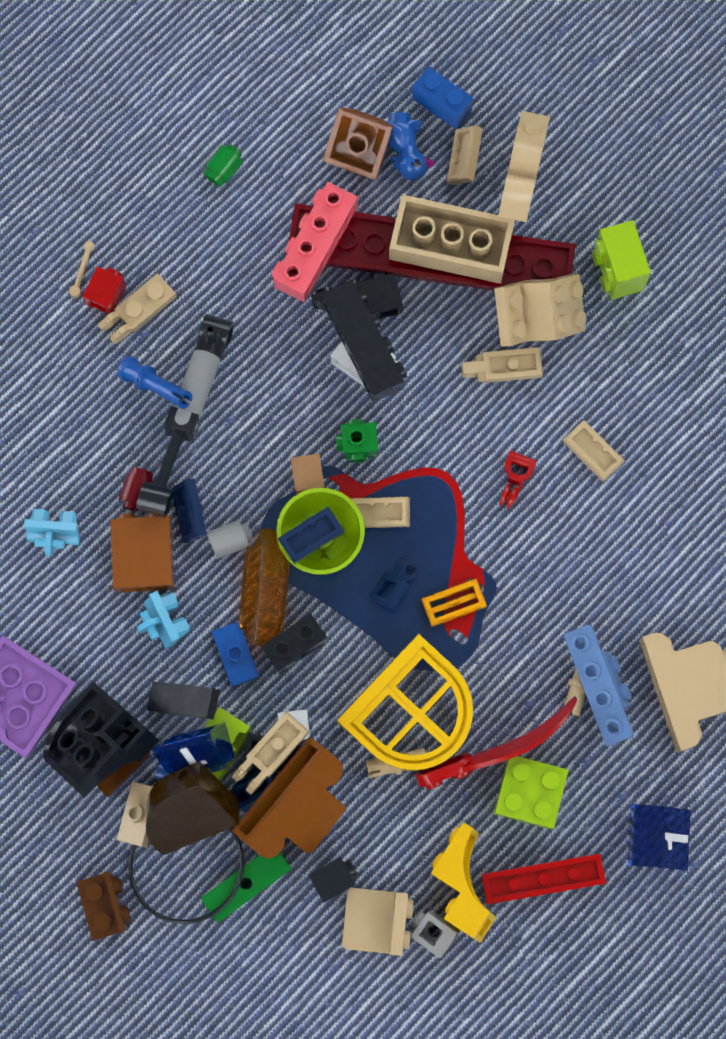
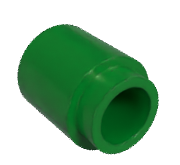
M231 144L227 147L221 145L205 165L206 170L203 172V175L218 187H221L224 183L227 184L244 163L240 158L242 153Z

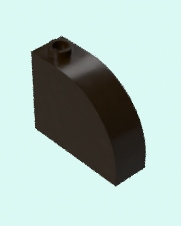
M200 761L174 771L160 779L152 787L147 798L146 835L151 845L162 856L239 825V800Z

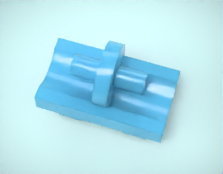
M34 509L31 518L24 521L23 527L26 530L27 541L35 542V547H44L46 556H53L55 548L65 549V544L79 545L80 543L75 512H61L58 522L49 521L50 514L48 511Z
M158 591L149 594V598L144 601L147 610L140 613L143 623L137 626V630L139 633L148 632L151 640L160 637L166 650L173 647L180 638L185 636L190 631V627L184 617L171 621L168 612L178 608V601L173 592L159 595Z

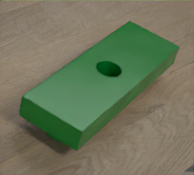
M281 852L273 858H264L258 855L244 866L242 880L247 877L250 878L252 886L246 890L240 883L232 900L225 908L213 916L217 923L221 922L292 869ZM239 870L201 897V900L210 912L218 908L228 898L236 884Z

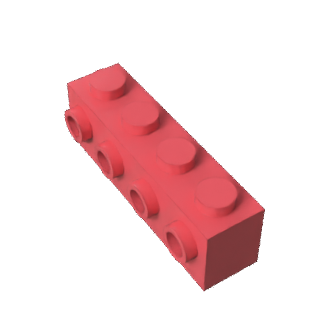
M330 182L326 183L323 190L320 188L317 190L312 201L314 207L310 214L306 212L303 215L299 224L301 229L296 238L292 237L289 240L285 249L287 255L284 261H278L272 272L276 289L304 303L358 208V196Z

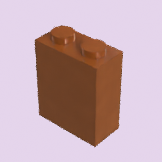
M126 513L119 514L118 519H110L113 589L116 593L174 590L173 533L170 516L167 515L164 518L147 513V517H135V514Z

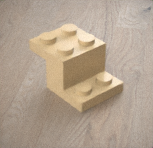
M569 274L555 279L524 280L494 289L501 347L513 346L526 341L558 340L586 331V314L583 310L582 300L583 285L580 281V274Z

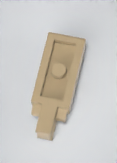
M540 347L483 352L482 355L475 356L474 362L462 363V378L477 377L478 382L485 383L542 378Z

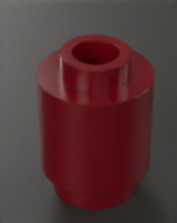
M131 467L130 473H126L118 499L123 502V508L134 512L140 511L136 509L138 495L145 481L154 482L152 480L154 475L152 472L138 467Z

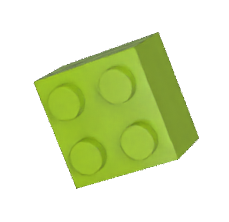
M634 220L600 229L597 240H595L594 249L592 250V258L595 266L600 265L603 274L600 276L603 291L609 293L611 300L644 291L651 271Z
M519 756L507 760L493 815L553 830L569 770Z

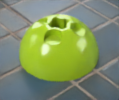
M313 488L297 494L284 506L278 519L277 540L326 507L330 508L343 528L344 533L295 565L278 541L279 547L286 559L299 570L309 574L327 575L342 570L356 558L364 541L365 527L361 512L349 497L333 489Z

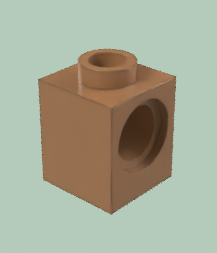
M319 453L291 458L296 495L308 489L325 488Z

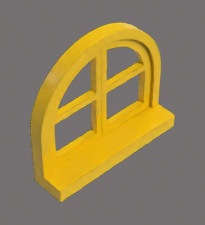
M418 634L337 720V723L381 762L401 770H425L445 762L462 746L472 724L473 702L469 687L460 672ZM424 659L447 682L420 710L396 686ZM451 687L456 697L458 715L454 730L449 737L425 713ZM389 695L413 718L386 746L362 722ZM417 722L442 744L437 749L420 755H407L392 750Z

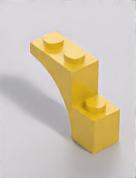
M463 822L460 828L456 827L452 831L448 840L450 844L444 853H439L435 858L431 874L460 893L457 898H452L448 903L444 919L481 943L497 917L484 907L473 888L470 875V861L473 847L480 834Z

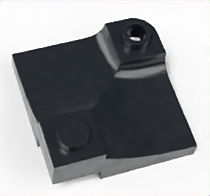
M92 682L50 730L45 743L43 759L85 798L98 784L118 769L135 760L140 763L158 743L159 739L95 682Z

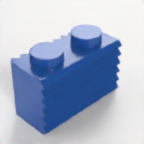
M427 67L412 87V99L455 129H459L472 111L473 96H468V92L459 89V86H455L454 82L450 83V79L446 80L445 76L441 77V73H436V70H432V67Z

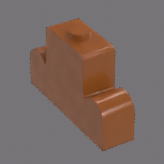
M309 736L242 817L239 825L232 829V832L264 858L277 856L284 847V839L286 837L305 853L311 854L346 811V807L326 790L328 786L335 785L340 780L343 773L342 763L324 746Z

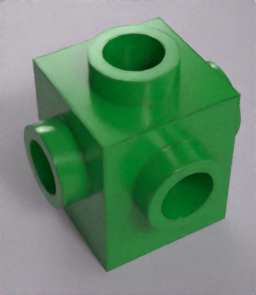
M354 419L347 421V424L341 425L342 434H336L337 451H343L344 459H349L351 463H361L367 461V458L378 457L376 422L364 423V420Z

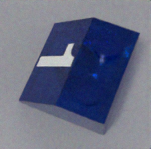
M225 722L170 736L152 748L154 756L168 774L198 761L206 768H209L210 772H217L228 768L227 763L235 758Z
M631 805L627 866L688 871L691 810L666 806Z

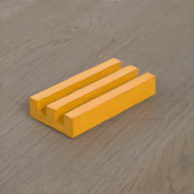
M477 579L421 599L431 627L487 607ZM473 588L475 591L433 608L430 606L432 602ZM476 598L478 599L476 604L438 618L434 616V614Z

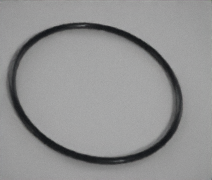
M232 832L240 854V869L236 884L228 898L212 912L194 919H174L164 916L151 908L141 897L135 884L133 859L137 845H132L128 871L130 883L137 899L151 914L171 923L192 924L216 915L232 900L242 881L244 851L240 838Z

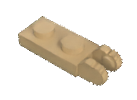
M157 273L117 306L114 312H111L101 320L99 327L102 331H106L122 319L125 325H122L110 337V340L117 344L131 332L135 333L172 302L177 295Z
M286 711L246 756L247 759L233 774L232 778L238 782L254 764L261 772L248 784L246 789L248 793H254L267 777L270 778L308 735L309 730Z

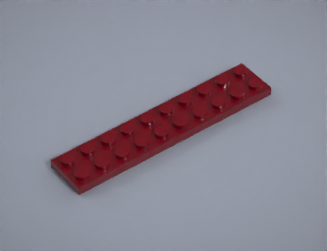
M295 203L289 240L292 237H297L301 230L299 224L303 215L306 212L310 214L314 206ZM355 212L326 264L329 267L377 274L387 273V275L394 273L397 277L494 291L495 288L524 280L555 279L572 274L576 244L512 235L500 284L390 260L389 247L396 218Z

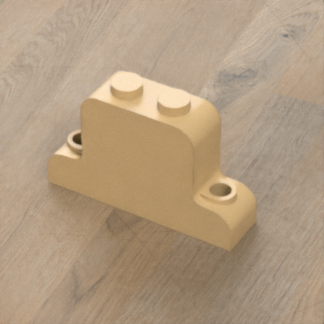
M661 633L643 636L639 643L676 753L688 750L696 746L699 740L703 738L699 721L726 713V650L722 651L717 643L708 641L675 651L668 636L666 637Z

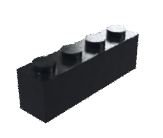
M352 279L321 294L322 304L372 403L404 389V378L407 377L406 372L400 361L395 363L391 355L394 349L388 337L382 338L378 330L381 327L380 321L374 311L369 312L365 304L368 302V298L361 286L356 287Z

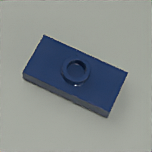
M186 479L172 487V489L174 490L173 499L183 543H192L207 535L196 481L195 479Z
M326 507L279 537L278 541L295 565L342 535L344 530L330 508Z

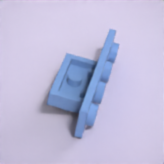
M586 625L564 635L565 641L605 745L610 746L633 737L634 732L625 712L626 708L631 707L629 703L631 694L626 683H622L618 672L621 670L615 655L611 656L610 651L602 652L592 625Z

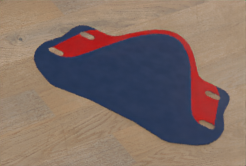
M323 466V479L329 478L340 486L339 492L350 499L410 498V527L365 528L364 541L356 558L342 570L327 575L309 574L299 570L286 559L279 547L277 540L278 519L284 506L296 496V491L281 498L272 505L264 517L260 534L267 558L275 574L282 581L312 595L370 635L393 658H396L418 634L455 668L464 664L472 656L479 644L483 617L494 599L497 586L493 577L470 561L465 554L463 497L457 482L448 472L438 468L422 467L401 472L374 483L363 484L358 483L336 467ZM401 557L410 561L409 565L417 567L419 570L413 580L406 581L410 587L394 611L376 603L370 598V595L383 574H391L396 561ZM468 579H477V582L485 589L482 594L487 607L431 627L421 599L466 583ZM470 588L432 602L430 606L433 608L475 591ZM476 598L434 614V616L438 618L476 604L478 599ZM452 629L458 630L468 638V642L464 645L460 644L450 636V631ZM424 659L413 668L436 671Z

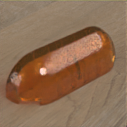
M269 528L258 531L259 536L252 546H247L244 558L239 628L244 630L248 643L255 646H263L282 633L285 622L290 562L279 547L277 531Z

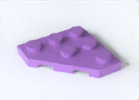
M2 636L0 639V739L3 744L28 759L77 686V683L5 636Z

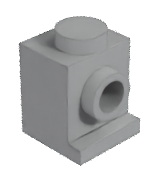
M429 910L426 915L420 912L411 927L415 931L411 938L441 959L461 930L447 922L433 910ZM432 925H436L440 929L438 936H433L430 933Z

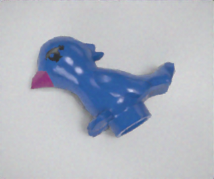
M404 112L390 113L386 122L393 125V130L388 145L399 154L398 157H391L394 161L393 166L398 169L405 179L419 180L436 163L423 156L416 147L415 133L421 130V120H410V115Z

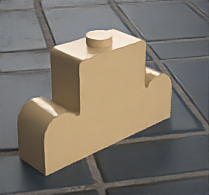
M526 111L521 112L498 214L499 217L527 222L550 116Z

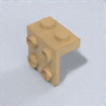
M359 888L349 889L346 900L342 939L343 947L349 950L402 956L403 949L409 950L411 931H405L406 918L412 919L414 900H408V893Z

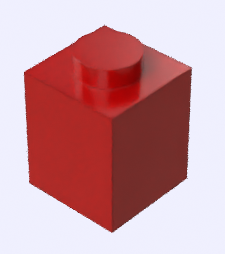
M97 266L82 297L86 305L110 314L115 311L114 309L117 307L127 286L119 271L107 267L105 270Z

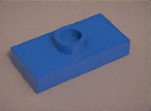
M240 622L212 631L231 687L259 678Z

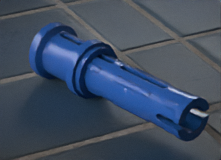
M131 356L126 357L120 363L118 377L125 382H133L137 389L142 391L150 390L181 409H185L190 405L182 400L183 397L192 402L193 396L190 391L184 390L158 376L153 367L143 366L136 358Z

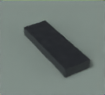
M153 681L147 711L214 720L220 690L209 687Z

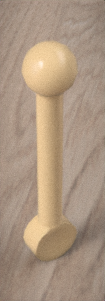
M87 241L84 244L85 252L74 286L69 289L70 295L74 298L81 295L80 284L90 252L95 249V245L91 241Z

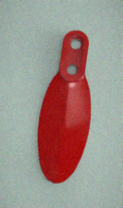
M576 696L570 699L546 722L523 736L473 755L470 753L460 754L449 758L438 766L417 771L414 775L419 787L425 786L427 790L434 789L443 784L442 780L454 777V779L464 778L471 774L472 770L509 760L537 747L565 722L576 705Z

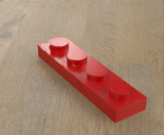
M601 853L481 874L486 905L606 884Z

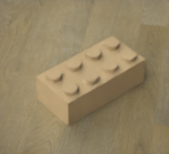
M402 194L389 247V259L501 284L515 220Z

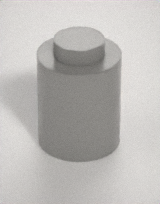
M240 520L207 532L217 559L250 547L248 541L253 539L248 524L241 525Z

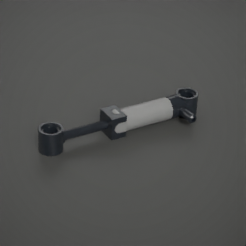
M205 314L200 326L195 350L181 385L182 389L192 393V402L183 397L182 400L190 404L187 408L181 409L175 404L174 407H170L164 426L166 435L172 437L157 479L153 483L147 481L143 483L138 495L136 509L164 518L167 516L174 495V490L166 487L182 441L194 443L200 427V417L224 350L228 348L231 341L234 322Z

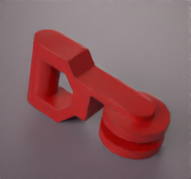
M510 450L503 469L508 476L507 482L519 487H514L513 490H510V484H507L500 499V506H503L505 502L507 503V509H510L512 504L515 505L523 482L530 480L537 460ZM513 463L528 470L526 474L518 475L512 472L510 466Z

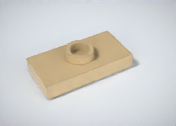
M474 125L455 130L447 177L448 183L458 185L474 182L483 130L481 127Z
M585 420L562 441L602 482L625 462Z
M409 497L351 498L361 512L365 528L410 527Z
M132 782L116 840L147 848L149 840L146 835V805L149 792L153 786Z

